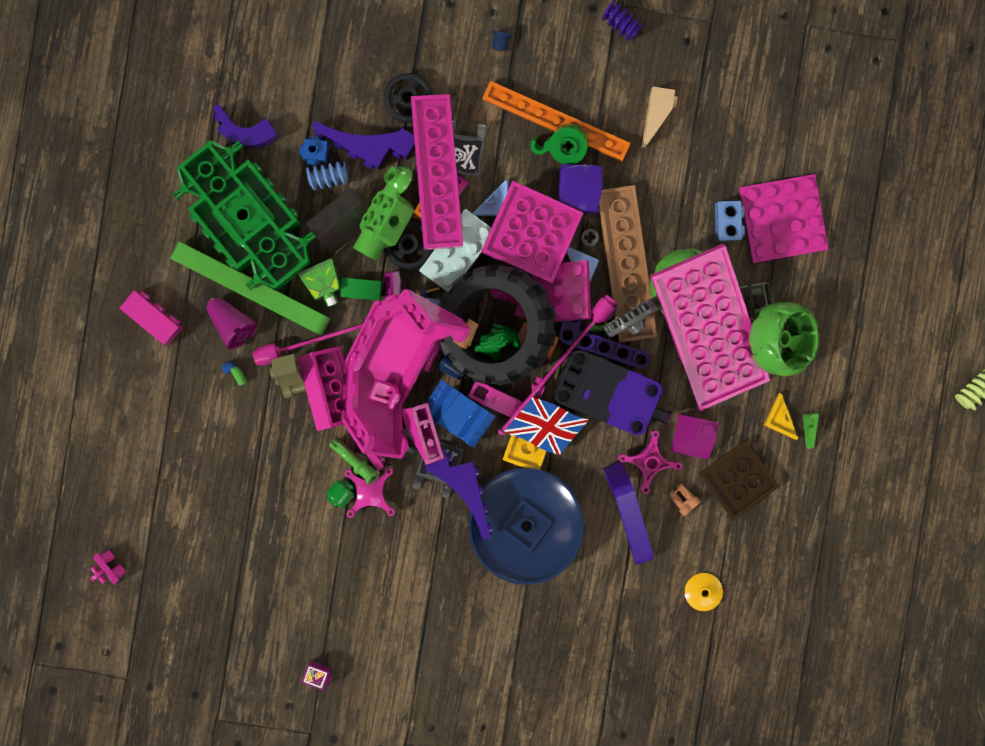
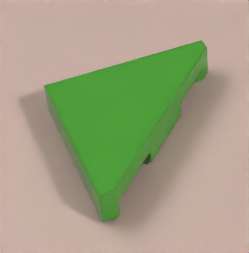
M803 413L807 449L814 448L819 418V414Z

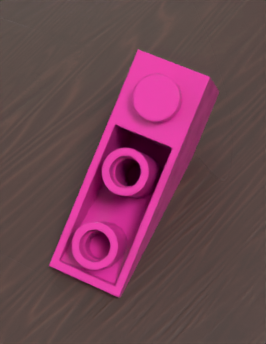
M478 382L474 383L468 395L469 398L509 417H512L524 403L491 384L485 385Z

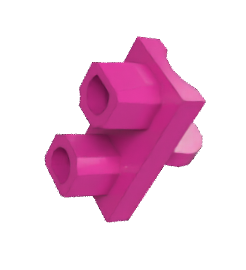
M110 550L93 556V559L102 570L99 571L96 566L91 568L95 574L91 577L92 581L99 579L103 584L107 581L103 576L105 573L115 585L126 571L120 564L112 570L107 566L115 558Z

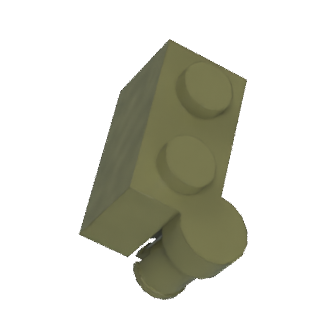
M294 354L271 360L272 367H269L272 379H275L276 385H280L285 398L293 397V394L306 391L300 365Z

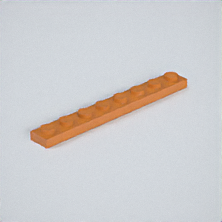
M492 81L489 82L482 100L554 132L563 124H576L580 126L579 128L585 134L587 133L589 139L588 147L621 162L630 145L629 142Z

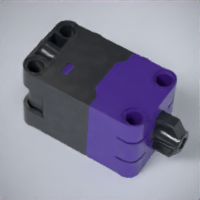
M582 350L570 353L553 392V398L556 402L637 436L642 435L646 431L650 419L663 423L665 427L672 415L671 410L666 411L656 406L662 393V387L658 382Z

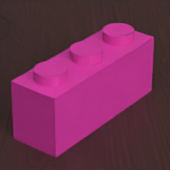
M133 291L119 309L163 345H169L183 328L179 325L180 321L173 315L169 317L164 313L165 308L160 304H153L149 300L151 297L144 291Z

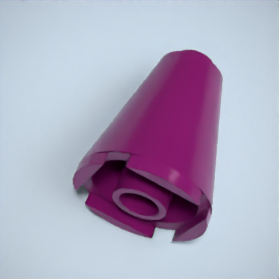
M214 297L208 301L206 310L223 343L229 350L241 347L245 344L243 340L246 337L251 339L258 329L256 322L221 297Z

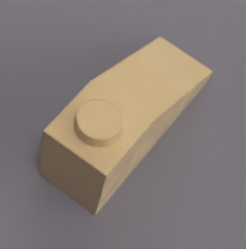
M659 87L651 88L642 147L645 148L671 110L676 108L678 96H675V90Z

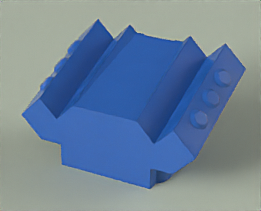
M443 380L440 381L426 402L429 405L432 419L473 448L496 417L480 404Z

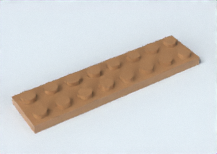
M635 185L602 190L598 205L612 299L618 304L617 310L614 312L615 319L652 298ZM654 312L644 318L646 328L634 335L631 331L629 332L625 329L617 334L618 342L657 337Z

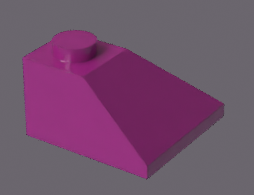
M678 414L671 452L709 459L716 442L719 423Z

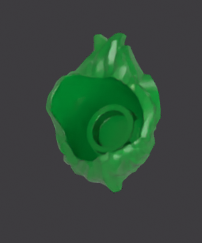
M493 324L494 329H490V334L480 337L481 342L475 347L474 351L475 353L482 352L493 360H498L502 347L512 345L520 348L518 331Z

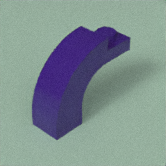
M219 104L213 107L216 113L213 116L221 125L217 128L218 131L233 144L239 141L244 148H261L280 138L267 119L253 127L241 128L233 124L223 107Z

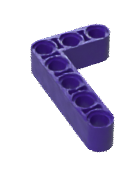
M578 320L575 323L570 321L562 322L558 337L563 344L571 346L583 331L579 330L582 320ZM565 330L571 331L573 335L570 341H565L562 338V333ZM590 333L585 335L591 340V344L588 347L582 346L581 342L575 347L635 368H644L650 362L649 355L642 350ZM602 342L607 343L609 346V350L606 353H602L599 350V345ZM620 348L625 349L627 352V356L624 359H620L617 356V351ZM638 354H642L645 357V362L642 365H638L635 361Z
M622 462L604 467L603 470L615 497L635 564L638 565L653 560V551L636 494Z

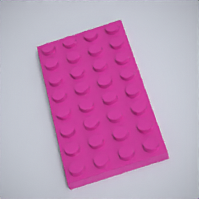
M724 244L650 275L697 408L700 411L770 381L768 373L759 368L752 357L753 353L749 343L752 324L727 248Z

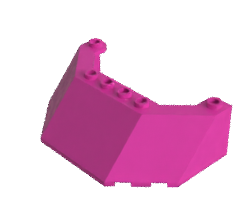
M408 289L403 290L398 295L393 294L386 297L383 301L378 300L373 303L342 366V374H345V385H342L341 400H345L344 411H341V420L363 454L403 458L409 444L402 432L401 410H403V404L422 367L425 365L435 342L450 336L456 342H463L471 330L460 317ZM376 379L398 385L401 398L399 403L395 404L393 410L388 408V404L369 398Z

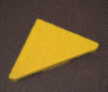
M778 393L764 425L797 440L798 436L784 402L783 394Z

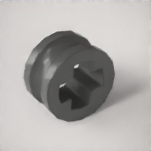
M587 229L583 232L581 239L586 246H594L598 242L599 236L594 229ZM588 232H592V235L596 237V239L592 240V243H588V240L584 238L588 236Z

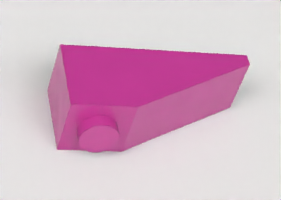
M428 403L401 410L406 429L425 464L444 459Z

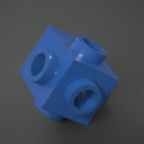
M319 137L304 139V144L300 145V156H302V159L307 161L308 165L328 163L329 143L321 141Z

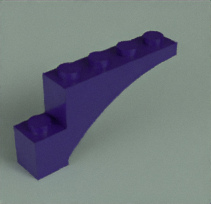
M317 121L312 125L315 136L322 140L327 138L332 141L331 145L338 150H341V148L347 150L348 156L355 160L358 158L365 161L363 164L372 170L374 168L378 170L381 168L390 151H392V155L397 159L402 160L404 158L408 160L415 148L414 135L403 128L400 131L382 135H355L337 131Z
M442 449L444 459L425 464L427 474L432 473L458 493L473 514L482 540L490 539L489 534H493L491 522L487 523L485 515L489 514L486 503L482 504L481 496H484L482 485L477 484L476 478L480 477L477 466H473V463L470 462L450 467L449 464H453L450 452L446 453V450Z

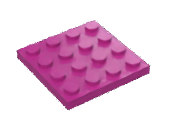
M815 174L739 188L741 206H744L745 210L744 223L752 263L829 250Z
M512 181L481 253L552 284L583 212Z

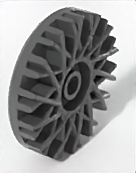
M652 297L627 311L624 315L619 316V318L612 320L604 326V329L609 337L625 329L629 332L631 331L634 335L646 328L644 318L658 310L659 305L655 298Z

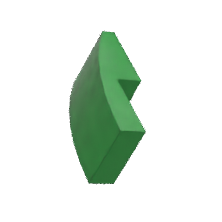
M342 278L340 297L381 300L383 281Z

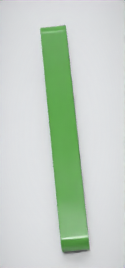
M178 241L170 259L319 335L323 334L331 319L262 283L250 291L245 284L252 280L251 277Z

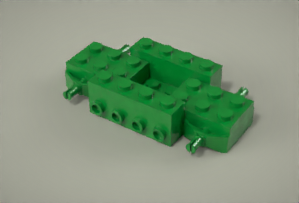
M210 140L177 167L181 188L172 195L177 201L187 193L200 197L198 201L188 208L191 212L190 218L195 224L199 223L203 227L202 233L208 239L212 238L216 243L213 245L220 254H225L228 258L225 261L232 269L236 268L243 272L252 264L254 278L245 284L250 291L261 283L274 289H280L310 265L307 246L316 236L312 231L304 238H298L290 234L302 224L297 218L299 215L293 207L289 209L285 204L287 201L285 197L273 189L275 185L268 177L264 178L261 174L263 170L256 162L252 163L247 160L240 167L236 168L234 155L243 148L239 141L230 148H226ZM241 210H247V219L240 220L238 213Z

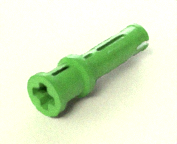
M338 437L332 440L334 444L330 443L329 447L354 468V472L357 475L360 474L368 485L377 480L380 472L374 470L366 459L358 457Z

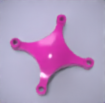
M657 430L650 432V443L640 453L631 456L624 455L623 453L618 455V459L621 462H631L640 469L643 476L641 491L644 494L649 493L650 482L659 471L667 468H674L676 470L682 468L680 462H670L659 453L657 447L659 432Z
M387 468L385 473L378 477L371 485H368L365 479L356 476L351 469L345 471V476L354 482L357 490L356 503L351 510L347 511L349 518H352L357 510L365 506H378L383 508L389 516L394 515L395 509L386 503L383 495V486L387 477L393 474L392 468Z

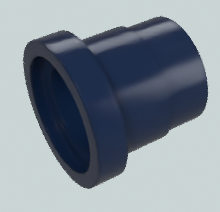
M493 30L492 49L506 52L508 41L512 35Z

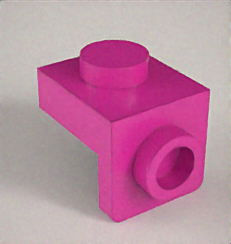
M376 379L369 398L386 403L388 408L393 410L395 404H398L400 401L401 393H399L398 385Z

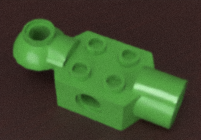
M391 167L387 170L384 177L387 184L384 190L379 191L373 198L371 206L367 213L364 214L359 225L361 234L353 248L375 261L378 260L384 248L396 245L414 213L413 205L400 196L407 189L412 179V170L409 167Z

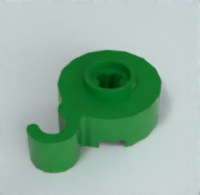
M569 123L563 124L556 129L553 135L547 138L544 146L537 144L538 137L535 136L531 141L530 147L535 154L541 155L550 151L553 158L559 163L572 165L581 161L585 156L589 146V139L587 133L585 134L579 128L580 126ZM567 141H571L570 144H573L574 146L569 148L565 144Z

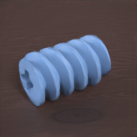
M345 161L342 167L339 162H336L335 168L329 163L328 169H325L324 165L321 164L319 171L316 166H313V172L306 167L309 185L313 190H317L318 185L321 189H324L325 183L329 188L332 187L333 182L336 186H339L340 180L344 185H347L348 172Z

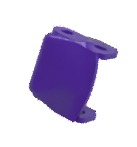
M562 164L557 201L584 214H599L600 209L597 208L602 192L603 167Z

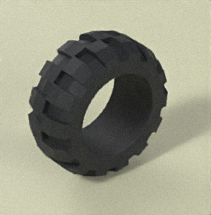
M484 266L475 268L467 274H462L452 283L450 291L444 293L439 306L460 317L466 323L469 309L478 296L490 289L505 291L520 303L526 315L527 334L522 347L508 360H493L481 352L475 353L474 349L476 348L473 343L467 349L462 348L453 342L451 336L441 339L442 342L439 343L444 357L448 356L453 362L452 367L462 376L468 375L474 382L485 385L513 383L530 375L547 359V353L550 347L554 346L557 333L554 330V320L557 319L555 308L549 302L548 292L541 283L533 280L530 274L518 268L515 269L507 266Z

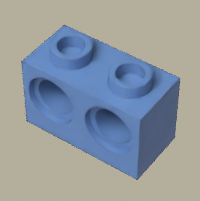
M721 201L715 203L716 242H739L745 236V226L742 225L745 210L744 206H741V201ZM727 207L734 210L733 217H729L726 214ZM728 226L734 228V236H729L726 233Z

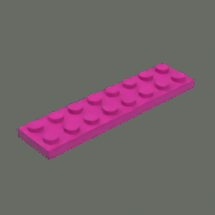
M450 94L411 96L424 250L463 247Z

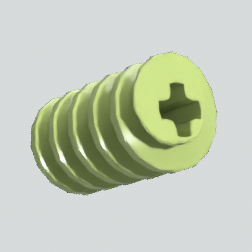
M985 369L983 374H978L977 379L975 378L971 381L972 384H967L966 389H961L960 394L955 395L957 401L966 409L977 410L974 404L982 405L980 398L985 399Z

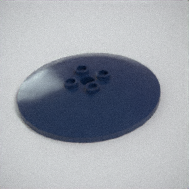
M519 468L501 473L482 488L484 496H481L482 504L486 503L489 514L485 515L487 523L491 522L493 534H489L490 539L482 540L479 527L471 511L468 529L472 548L479 561L487 570L507 582L530 585L542 583L556 577L571 564L582 543L584 521L576 496L562 480L539 469ZM526 520L532 523V529L529 532H525L522 529V523Z

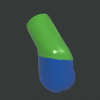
M227 361V363L222 365V369L226 374L232 372L239 386L247 382L242 370L234 362Z

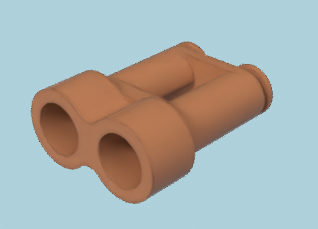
M680 483L676 487L677 489L675 491L672 490L668 495L680 509L679 512L685 516L701 501L697 496L694 497L684 484ZM680 491L687 500L683 502L676 492Z

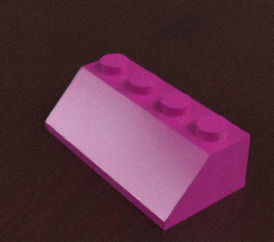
M341 346L299 356L298 361L316 430L320 431L343 425L341 411H344L345 400H341L342 385H345V374H342V366L345 361Z

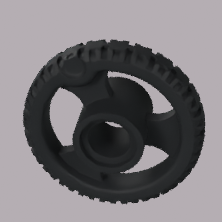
M403 73L389 81L384 91L383 100L385 108L392 118L402 123H413L412 116H403L397 113L393 107L396 104H400L404 109L412 110L411 102H405L403 97L407 94L418 96L416 90L421 86L424 88L426 96L433 95L430 85L424 78L413 73ZM406 80L409 81V87L402 88L398 95L391 93L398 83Z
M409 220L399 240L398 250L392 251L391 246L384 248L388 259L395 266L402 269L411 270L423 266L433 253V249L424 250L423 243H419L416 237L410 234L412 227L422 231V223L415 220ZM407 240L414 241V246L410 250L404 248V243ZM418 251L423 255L416 262H402L405 254L413 255Z

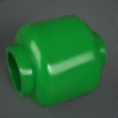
M336 480L326 491V499L335 508H344L355 497L354 486L348 480Z

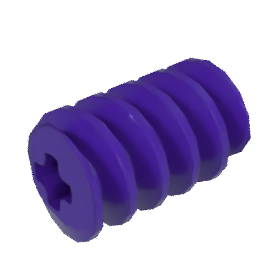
M613 0L605 9L602 21L609 19L607 25L615 24L613 30L621 29L619 35L623 36L626 34L625 41H629L638 34L644 24L638 26L640 19L632 21L634 14L626 16L628 9L626 8L621 11L622 4L620 3L615 6L616 0Z

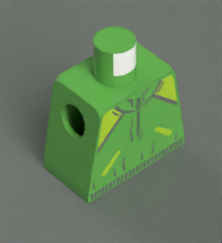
M332 258L298 273L315 300L324 298L327 307L338 303L334 293L341 290L336 265Z

